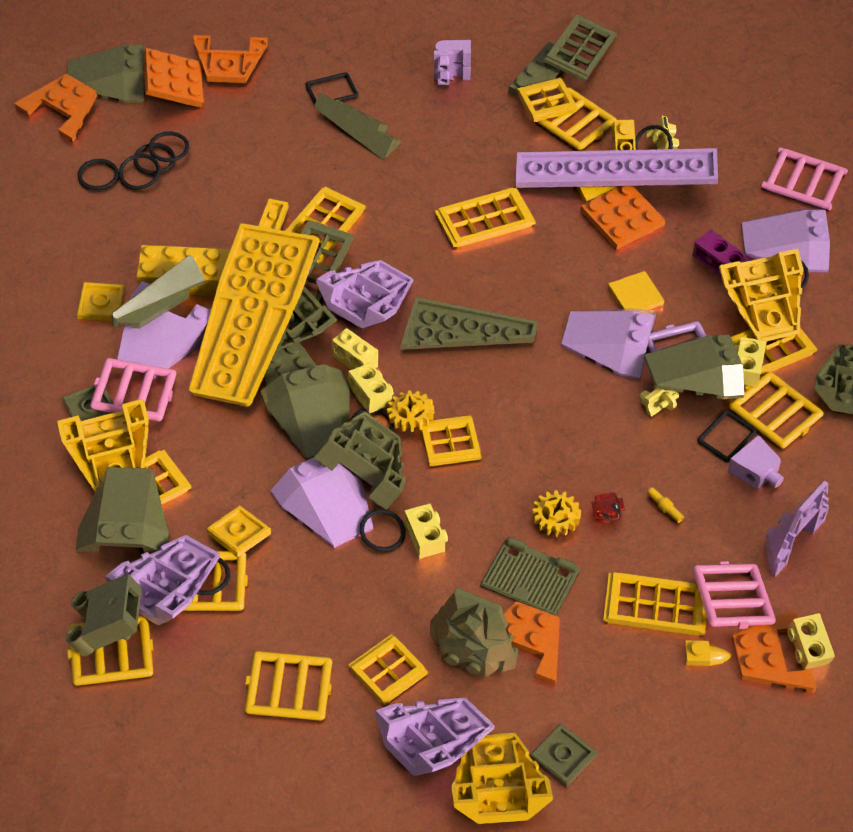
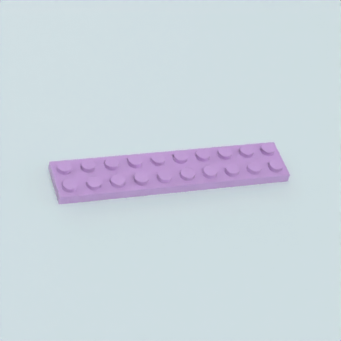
M717 148L517 152L516 188L718 184Z

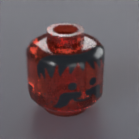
M615 492L597 495L594 498V502H591L594 518L598 519L601 523L619 520L621 518V511H625L623 498H618Z

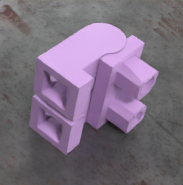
M443 40L436 44L434 50V80H438L439 85H449V80H453V76H463V80L471 79V40Z

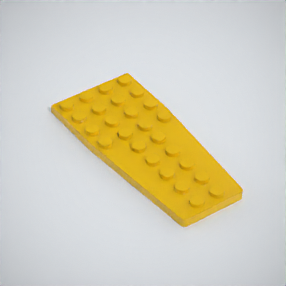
M240 223L219 280L189 390L193 396L246 407L252 404L301 296L320 242L318 237Z

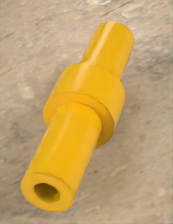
M655 488L649 489L647 494L658 504V508L664 513H668L678 523L684 519V516L673 506L674 503L667 497L664 498Z

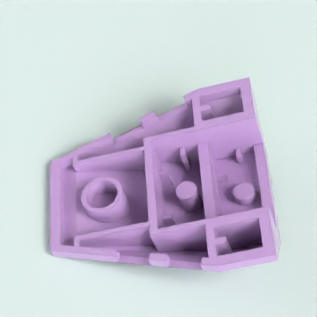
M796 209L742 222L744 254L747 256L761 259L774 256L779 252L798 249L801 261L805 263L809 272L828 273L830 237L826 210Z
M382 260L360 264V267L357 269L347 267L343 272L336 273L335 270L329 271L317 278L316 283L329 310L363 329L383 322L396 314L414 279Z
M637 308L570 311L561 346L583 358L587 356L595 360L597 365L601 367L604 365L612 369L613 373L619 376L640 380L644 365V355L657 312Z
M313 457L290 468L271 489V494L282 510L286 513L290 512L297 518L298 522L306 524L313 530L314 534L333 548L361 536L359 532L360 523L364 516L369 513L362 479L340 462L331 471L327 467L320 465ZM371 517L365 523V533L373 530Z
M823 481L788 514L785 512L781 516L778 526L776 528L771 527L766 534L767 543L765 550L772 576L775 577L788 563L794 539L804 528L813 534L825 521L829 505L826 504L829 498L825 496L828 494V482Z
M185 535L160 546L161 550L150 555L148 552L141 554V559L131 563L129 561L121 563L108 573L105 578L107 582L129 574L142 587L139 614L159 626L176 617L190 605L220 558V553Z
M466 697L437 700V704L424 705V701H418L414 706H403L402 703H395L375 710L376 720L385 747L413 776L431 773L452 765L489 734L495 726Z

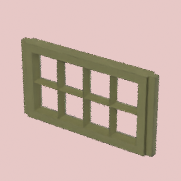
M577 14L549 51L544 62L585 82L615 40L617 33ZM578 25L590 32L586 35L575 30ZM595 33L606 40L602 43L592 38V34ZM572 34L584 41L582 44H579L569 39L570 35ZM589 42L600 49L596 52L586 47L585 44ZM566 43L576 48L577 51L573 53L562 46ZM582 51L593 56V59L590 61L578 54ZM557 53L564 54L571 59L569 62H566L556 57ZM576 60L587 67L583 70L573 65V61Z
M309 220L301 234L310 235L312 232L325 237L321 246L317 248V253L306 279L308 282L317 284L316 279L309 277L313 268L317 267L328 272L335 270L337 273L353 242L354 235ZM329 238L343 243L338 253L323 249ZM321 252L335 257L331 267L316 263ZM319 289L314 297L321 304L324 298Z

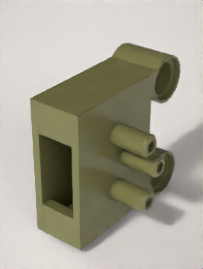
M126 574L89 591H81L76 594L72 599L71 606L86 620L85 627L80 625L73 627L68 632L66 641L81 656L85 657L94 650L120 639L129 640L132 634L137 633L142 587L129 574Z

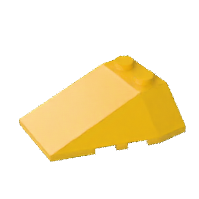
M798 249L779 252L774 256L743 263L738 261L719 266L724 288L757 340L771 341L800 333V295H802L801 276L803 275V266Z
M144 399L122 404L123 411L81 421L78 415L57 421L62 443L94 492H96L107 467L145 468L149 418Z
M516 733L486 735L461 757L460 765L456 770L455 780L451 786L454 808L478 824L527 821L553 800L549 778L541 773L538 763L531 759L529 751Z

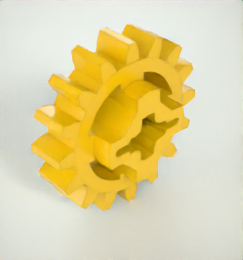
M408 390L406 395L400 392L399 398L393 396V402L388 403L387 414L390 424L394 423V428L396 429L401 426L402 431L410 428V431L413 432L416 427L422 430L423 424L428 426L429 420L434 419V405L432 399L427 398L426 393L420 396V391L412 394L411 390Z
M555 490L554 495H551L547 491L545 498L540 495L538 496V502H534L532 517H534V524H539L540 531L546 529L547 535L555 532V536L558 537L559 532L567 535L568 529L571 531L575 530V525H579L581 510L579 509V502L574 503V496L567 498L566 492L559 495L558 491Z

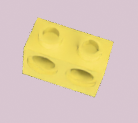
M346 328L332 340V356L352 370L372 363L375 368L378 367V350Z
M741 337L740 345L735 344L743 364L744 385L758 387L767 341Z
M372 363L348 371L349 388L369 414L388 407V403L392 402V395L394 394L392 386L389 383L387 384L381 372L376 370Z
M431 504L405 510L404 524L419 559L445 552V542H448V536L445 529H441L439 514L437 511H433Z
M820 613L793 619L788 626L787 632L790 641L794 643L796 648V660L799 664L801 663L803 670L830 664L835 655ZM801 628H806L810 635L804 634ZM808 650H814L818 657L812 656Z

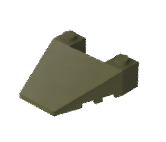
M367 412L359 414L350 422L344 423L340 428H335L319 446L314 457L320 465L327 467L331 471L340 462L371 484L373 487L369 498L376 505L382 506L386 510L402 493L406 482L405 476L402 475L404 463L400 462V457L402 456L400 436Z

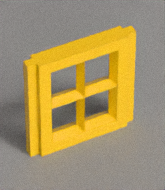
M561 78L517 88L518 96L533 122L578 111L575 101ZM559 89L561 94L547 97L545 93ZM542 93L544 97L533 101H530V99L528 98V96ZM560 99L566 101V104L554 107L551 104L552 101ZM547 103L549 108L538 111L533 107Z
M471 415L429 421L428 426L422 425L421 434L429 467L481 460V451ZM467 429L468 436L452 438L450 430ZM446 431L448 439L432 441L430 433ZM470 442L471 449L455 451L453 443ZM449 444L451 452L435 454L433 446Z
M159 450L145 458V469L158 462L165 471V473L155 478L157 488L162 494L160 495V500L163 505L191 489V485L165 450ZM169 476L176 487L165 492L158 481Z
M392 634L348 665L351 672L383 705L389 703L428 674V671L418 659ZM394 648L402 657L390 666H387L381 657ZM405 660L413 669L399 678L392 669ZM377 661L384 670L371 679L363 670ZM388 672L396 681L382 691L374 682Z

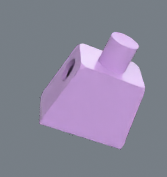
M760 436L753 439L730 459L728 472L755 488H760L767 481L777 488L784 480V477L778 473L781 463L779 456Z

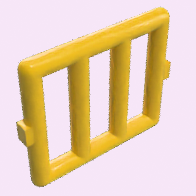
M568 87V91L576 101L578 110L584 106L591 112L565 132L557 126L575 112L557 116L551 122L545 119L537 121V123L576 150L581 151L595 139L597 141L601 139L603 133L612 127L616 118ZM564 99L552 101L551 104L553 107L557 106ZM545 103L539 110L549 108L548 104ZM597 116L605 120L602 125L580 142L572 137Z
M772 372L766 373L759 379L758 387L747 385L744 388V398H736L729 404V408L781 449L786 448L800 435L803 437L807 434L809 427L823 416V411ZM769 382L779 388L752 412L749 413L741 407L744 402ZM787 394L795 400L793 404L768 425H764L757 419L784 395ZM801 407L812 413L783 439L773 432Z
M216 551L220 553V558L223 560H237L235 602H221L222 590L212 595V602H198V594H196L190 605L183 611L243 610L245 587H248L246 553L236 557L230 551ZM218 561L213 571V589L222 584L223 565Z
M138 616L137 625L140 627L143 668L129 670L127 641L120 639L117 641L120 671L105 673L104 650L101 647L94 650L96 674L82 676L80 654L70 645V649L67 651L68 660L71 661L73 684L80 686L152 676L153 663L151 651H154L153 640L150 639L148 619ZM84 622V623L71 624V625L69 626V631H70L73 627L78 626V625H80V626H82V627H85V622Z
M255 651L252 657L250 676L246 677L245 683L247 688L245 713L318 721L324 720L328 695H331L332 683H330L332 659L329 657ZM261 661L275 662L269 706L255 705ZM285 663L299 664L293 708L278 707ZM308 665L322 666L316 711L302 709Z

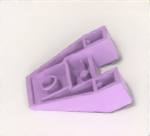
M142 281L132 293L130 299L150 284ZM196 304L186 319L167 311L140 329L132 328L131 325L125 324L117 359L169 369L201 346L211 310Z

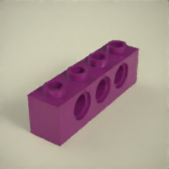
M709 230L694 243L692 256L720 276V265L754 260L712 230Z

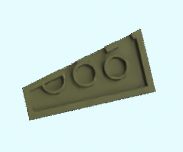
M548 42L510 84L508 92L518 96L517 88L553 80L560 73H565L544 62L554 44ZM559 52L556 55V57L566 62H569V60L571 59L570 57ZM574 60L572 64L577 65L580 62Z

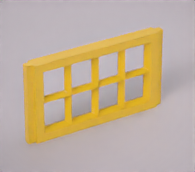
M324 187L285 231L301 234L303 230L299 227L305 220L325 225L330 217L343 222L338 230L347 232L362 215L366 205ZM324 198L337 204L332 211L318 206ZM342 206L353 211V213L346 219L335 214V211ZM314 209L327 215L322 222L308 217ZM330 239L323 249L331 251L338 241ZM321 252L316 263L320 264L328 254Z
M509 188L435 210V215L452 247L456 248L531 227L536 222L517 188ZM509 198L514 207L502 210L497 201ZM494 203L497 211L485 214L481 206ZM477 207L481 216L469 219L465 210ZM517 211L521 220L509 223L505 214ZM461 212L465 221L453 224L449 215ZM501 216L505 225L493 228L489 219ZM484 220L489 229L477 233L473 223ZM468 225L472 234L460 237L456 228Z
M801 328L798 335L789 336L781 340L775 339L776 342L765 347V354L772 362L762 366L760 377L768 372H773L813 355V353L817 352V348ZM751 329L731 337L734 345H740L741 337L756 339ZM795 339L802 347V350L791 354L783 343ZM780 345L787 356L775 360L768 350Z
M617 572L609 573L603 621L610 624L705 636L707 616L696 583ZM621 583L635 585L634 598L619 596ZM641 586L655 588L654 601L639 599ZM660 589L675 590L674 604L659 602ZM681 591L695 593L694 606L679 605ZM619 601L633 603L632 617L617 615ZM639 604L653 606L652 619L637 617ZM659 607L673 609L672 622L657 620ZM679 610L693 611L692 625L678 623Z

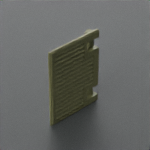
M508 537L503 542L480 586L556 616L580 569L572 561L562 557L556 559L527 547L526 542L514 537ZM511 546L520 550L517 557L508 553ZM560 567L570 571L567 577L557 574Z

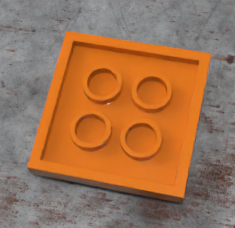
M146 48L143 53L145 94L201 108L204 103L201 61Z
M619 186L581 205L580 209L582 214L616 250L665 226L666 221L634 186Z

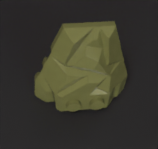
M456 588L445 602V605L441 606L438 613L430 621V635L434 644L439 646L441 659L449 665H457L466 669L471 674L483 677L490 676L496 670L505 672L515 669L517 666L519 651L517 647H512L511 645L513 635L506 632L508 622L501 605Z

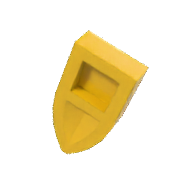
M685 641L686 665H718L732 657V654L728 651L709 645V641Z

